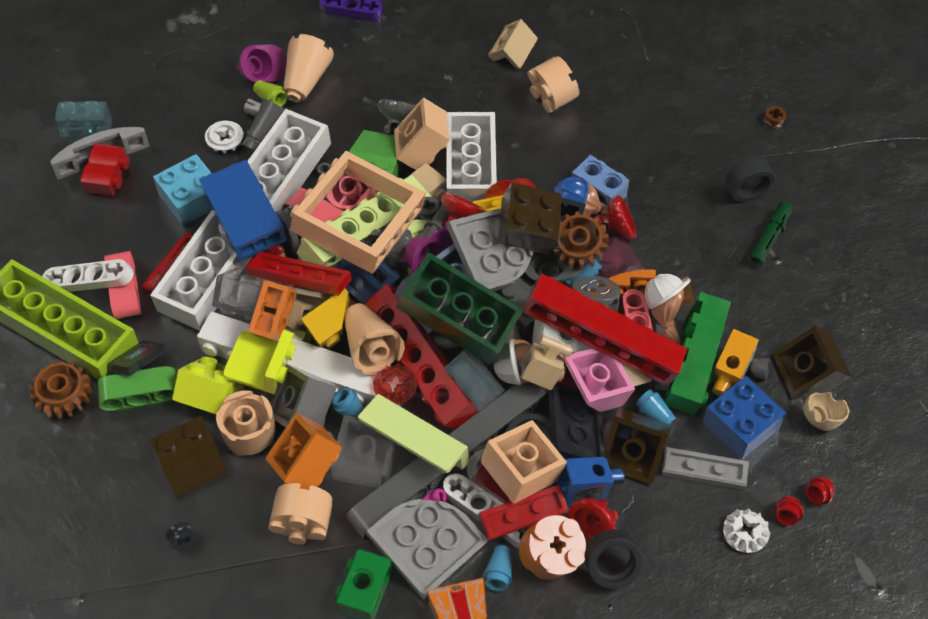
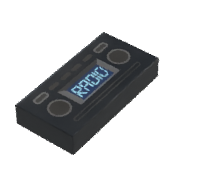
M145 340L141 341L107 363L109 372L126 376L133 375L164 354V344Z

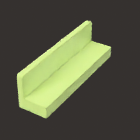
M377 394L358 415L360 422L444 473H449L455 465L463 470L469 463L468 447L380 394Z

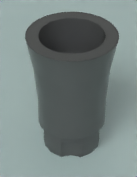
M263 98L243 145L255 152L285 109Z

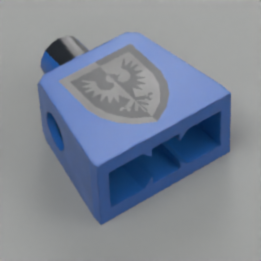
M604 457L565 459L567 463L558 481L553 486L560 485L567 506L570 508L575 501L583 498L605 499L612 486L624 483V475L621 468L610 469L607 459Z

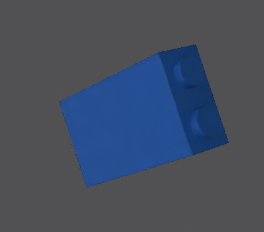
M247 160L232 164L230 167L199 179L203 193L238 261L287 241L283 225Z

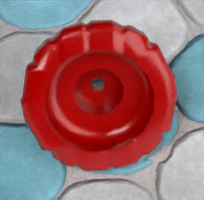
M448 192L442 195V205L450 214L448 221L444 224L446 227L449 221L487 212L481 206Z
M614 196L609 203L608 214L596 216L599 218V225L602 223L608 224L604 233L608 234V236L609 233L616 232L625 239H635L637 236L636 227L628 206L621 196Z
M583 498L575 501L570 506L567 518L573 519L578 523L584 535L586 546L594 535L604 530L616 529L618 514L616 510L612 513L607 508L608 501L604 499Z

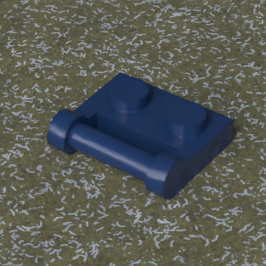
M361 240V241H360V242H362V243L368 245L364 240ZM345 259L337 267V269L350 271L352 280L346 286V289L362 304H365L386 284L392 286L402 275L396 269L393 271L383 261L377 268L387 278L383 284L368 271Z

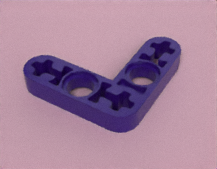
M319 0L321 11L330 15L376 21L383 14L382 3L379 0ZM349 4L356 5V7L352 9L346 8V6Z

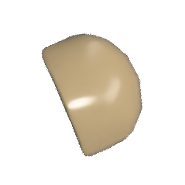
M815 392L805 399L803 413L808 422L822 431H831L842 425L848 419L850 412L847 402L843 399L839 401L833 399L831 392L821 394Z

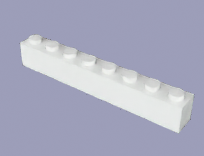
M211 311L197 335L201 350L209 356L217 355L229 360L239 334L242 331L248 332L250 324ZM293 338V344L297 345L292 361L288 360L287 364L337 386L335 393L342 388L354 390L362 405L367 406L377 394H380L396 405L401 406L408 390L406 375L391 370L377 375H367L354 366L351 357Z

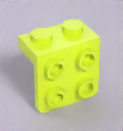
M283 330L278 342L242 331L224 369V377L228 380L275 394L278 384L283 383L288 368L285 366L287 361H292L297 345L293 344L294 333Z

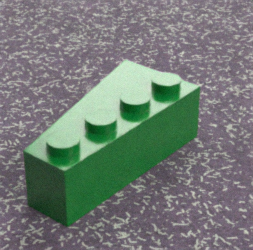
M700 291L684 322L680 345L687 348L679 375L669 383L664 402L668 407L693 416L699 407H705L709 392H706L707 385H710L713 378L714 370H712V367L719 353L718 346L724 332V325L731 301Z

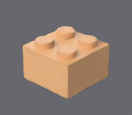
M422 98L394 130L396 159L415 170L425 163L430 165L435 155L441 149H445L450 141L446 111L427 99Z
M533 420L489 440L480 460L513 504L557 482L567 463Z

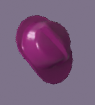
M252 45L242 51L238 65L235 68L249 81L274 82L281 80L285 76L287 57L282 49L275 45Z
M439 228L429 237L417 236L409 242L401 260L411 268L412 273L419 268L428 252L437 256L454 244L448 228Z

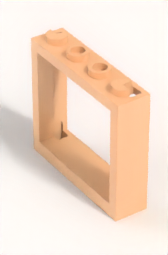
M345 151L339 159H334L330 170L319 177L314 189L310 188L306 192L303 202L293 207L290 213V217H292L290 231L373 274L422 210L426 192ZM344 174L404 204L372 247L310 215Z

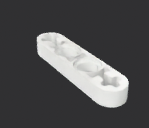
M116 259L52 267L46 270L42 277L68 292L126 285L133 278L134 270L124 260ZM102 270L100 278L94 280L95 274ZM77 273H81L80 278L72 283L73 277Z
M451 474L444 480L443 490L447 495V499L480 523L479 512L504 504L461 474ZM451 485H461V491L455 490L451 492ZM475 498H482L487 504L483 509L479 510L474 509L470 503ZM531 526L501 537L519 549L521 541L519 539V532L525 533Z

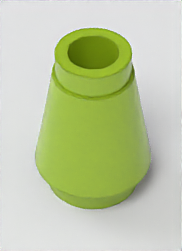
M258 80L253 86L254 93L261 99H267L280 107L287 100V93L282 86Z

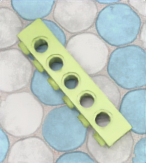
M413 175L403 180L425 191V197H431ZM378 191L374 198L362 200L352 211L347 209L335 221L328 220L325 223L358 241L364 240L369 244L377 239L371 236L374 229L384 231L404 204ZM304 237L300 240L301 245L297 254L305 262L332 267L343 260L338 255Z

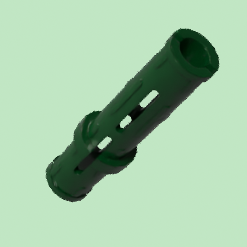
M787 202L779 203L773 216L767 219L765 230L748 256V261L756 267L763 266L779 234L783 233L786 229V222L794 210L791 204Z

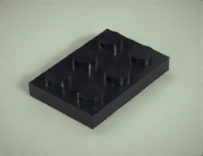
M556 382L552 390L548 389L552 445L564 459L605 458L602 412L587 405L579 389Z

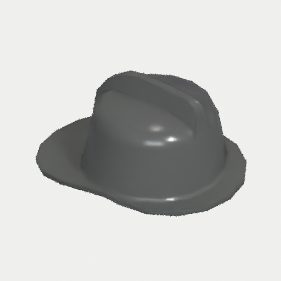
M552 249L548 255L533 252L525 274L530 279H533L534 283L541 274L563 283L564 280L577 276L583 270L580 269L579 264H575L573 269H570L569 261L561 264L560 256L555 257Z

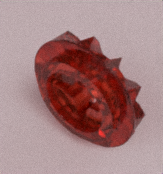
M399 363L394 366L386 364L385 369L377 371V376L373 380L375 395L380 394L396 405L405 403L416 392V376L408 366L404 367ZM395 376H397L401 384H397L393 392L388 382H393Z

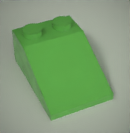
M363 130L349 153L396 177L399 176L403 162L396 159L395 135Z

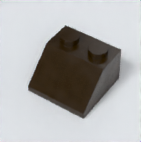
M817 326L812 327L772 353L793 399L806 397L815 392L831 391L852 378L832 334Z
M619 408L605 445V458L609 468H621L624 476L652 485L672 425Z
M202 416L149 440L176 499L228 475L227 469Z

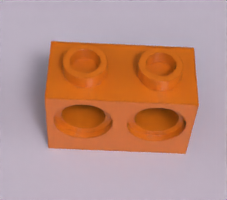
M264 280L248 332L279 342L283 330L286 329L297 291L290 287Z

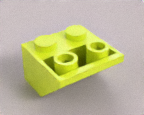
M202 357L178 369L172 400L217 414V411L223 405V401L229 395L243 391L245 385L224 377L226 365L217 363L215 358Z

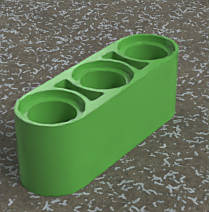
M169 366L139 370L131 376L115 374L102 377L98 380L99 408L104 411H116L172 401L177 379L176 370Z

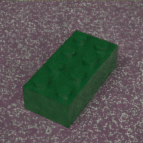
M429 252L396 305V308L488 364H491L499 353L523 311L522 308Z

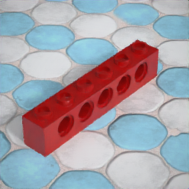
M386 284L364 305L401 335L405 350L398 362L408 370L407 377L422 391L420 396L427 405L432 406L436 412L434 417L437 422L443 427L447 426L456 430L481 410V408L430 334L426 332L416 319L396 308L399 299L394 294L397 289ZM421 353V358H420V360L417 362V358H418L419 354ZM435 373V378L431 382V376ZM449 393V398L447 402L444 403L445 396Z

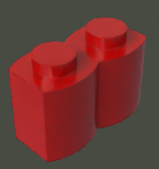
M97 143L93 146L89 162L86 164L81 177V184L85 192L114 196L116 190L121 188L122 174L124 170L128 169L130 162L124 147Z

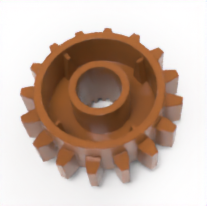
M576 212L573 216L565 215V220L563 222L560 221L559 240L553 249L554 256H560L561 264L569 261L570 269H573L575 264H579L580 269L584 270L585 263L594 267V259L602 261L603 254L601 252L608 251L606 243L609 242V236L604 234L606 232L605 224L599 225V218H591L588 212L585 215H580L579 212ZM579 237H581V239L584 238L585 240L582 243L574 242V240H576V238L579 239Z
M64 361L55 364L50 363L49 366L40 369L37 377L32 378L34 385L29 386L32 393L30 398L39 413L44 411L48 418L55 413L57 418L61 419L63 413L66 412L71 417L73 409L83 410L80 405L81 402L88 403L90 400L87 394L92 393L91 380L88 374L85 373L83 367L77 368L75 362L67 364Z

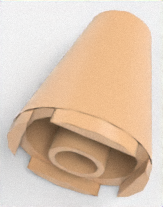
M299 34L298 38L292 36L289 41L284 91L287 93V99L292 102L304 101L333 59V49L330 47L328 50L324 47L325 42L321 39L306 34Z
M354 304L345 311L344 323L354 366L367 375H377L391 369L390 364L396 359L399 361L405 350L401 335L364 304Z

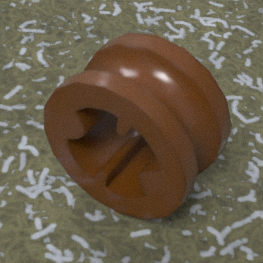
M770 106L765 111L763 122L769 128H780L786 119V112L779 106Z

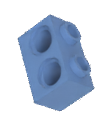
M592 155L572 172V176L584 178L596 189L599 201L609 206L611 199L616 195L621 196L623 199L627 196L629 180L623 174L616 172Z

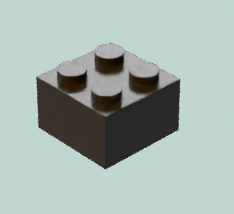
M511 182L502 197L497 243L548 255L559 240L562 194Z

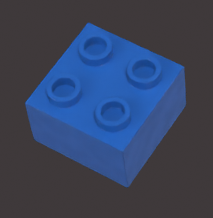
M745 376L707 407L703 423L738 457L744 459L780 428L786 412Z

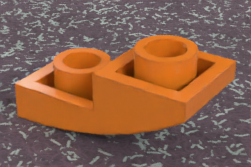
M656 270L630 271L608 279L614 281L620 287L619 300H622L624 293L628 290L634 289L645 293L648 282L656 276Z

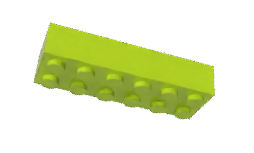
M13 259L0 271V322L68 363L75 362L77 368L83 367L85 373L99 380L105 376L115 375V373L109 372L107 363L139 343L134 329Z

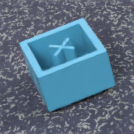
M197 154L153 176L158 195L182 226L212 211L199 179L206 177L211 172Z

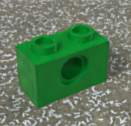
M358 549L355 558L351 557L346 566L345 574L347 578L344 585L339 584L335 593L334 600L337 601L339 613L356 619H374L393 571L391 559ZM361 581H366L370 584L365 589L355 587Z

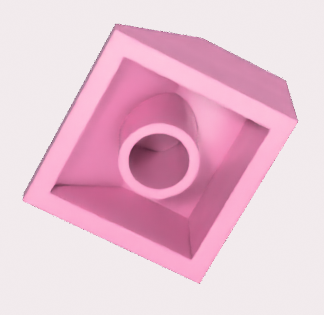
M594 348L572 353L569 357H563L587 405L599 412L623 406L635 390L622 364Z

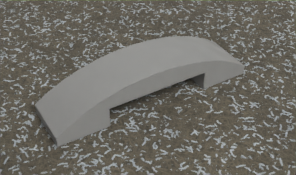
M142 127L109 129L72 143L60 151L50 162L57 179H61L81 172L78 164L89 161L91 150L96 143L124 147L126 154H130L149 147V142Z

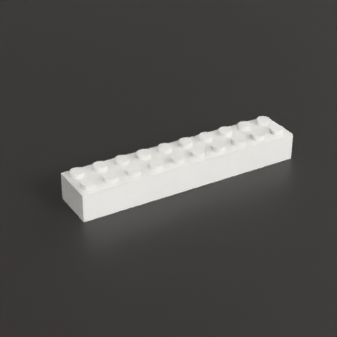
M288 109L284 110L247 161L274 211L284 210L283 205L301 188L331 144L328 125ZM213 211L210 212L150 295L158 312L199 331L210 312H215L253 257L238 261Z

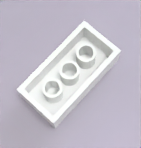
M447 112L450 137L447 145V192L455 193V195H459L471 202L486 199L487 190L497 182L495 112Z

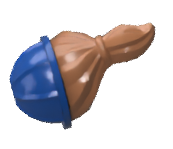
M568 177L560 180L554 187L553 192L562 194V198L585 203L583 215L587 212L590 213V216H604L608 214L609 206L599 201L596 189L584 178Z

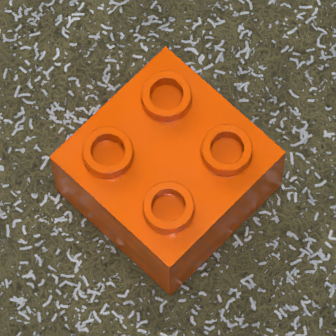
M296 412L265 459L285 483H300V489L309 490L310 485L318 487L322 483L325 473L336 462L343 447L322 425Z

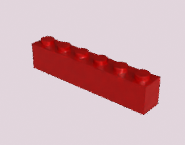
M541 274L532 286L522 312L666 386L679 375L687 348L677 344L674 340L668 339L652 329L629 319L627 316L606 307L604 304L592 300L552 277Z

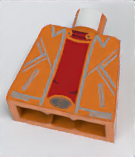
M483 578L428 590V602L435 619H487Z

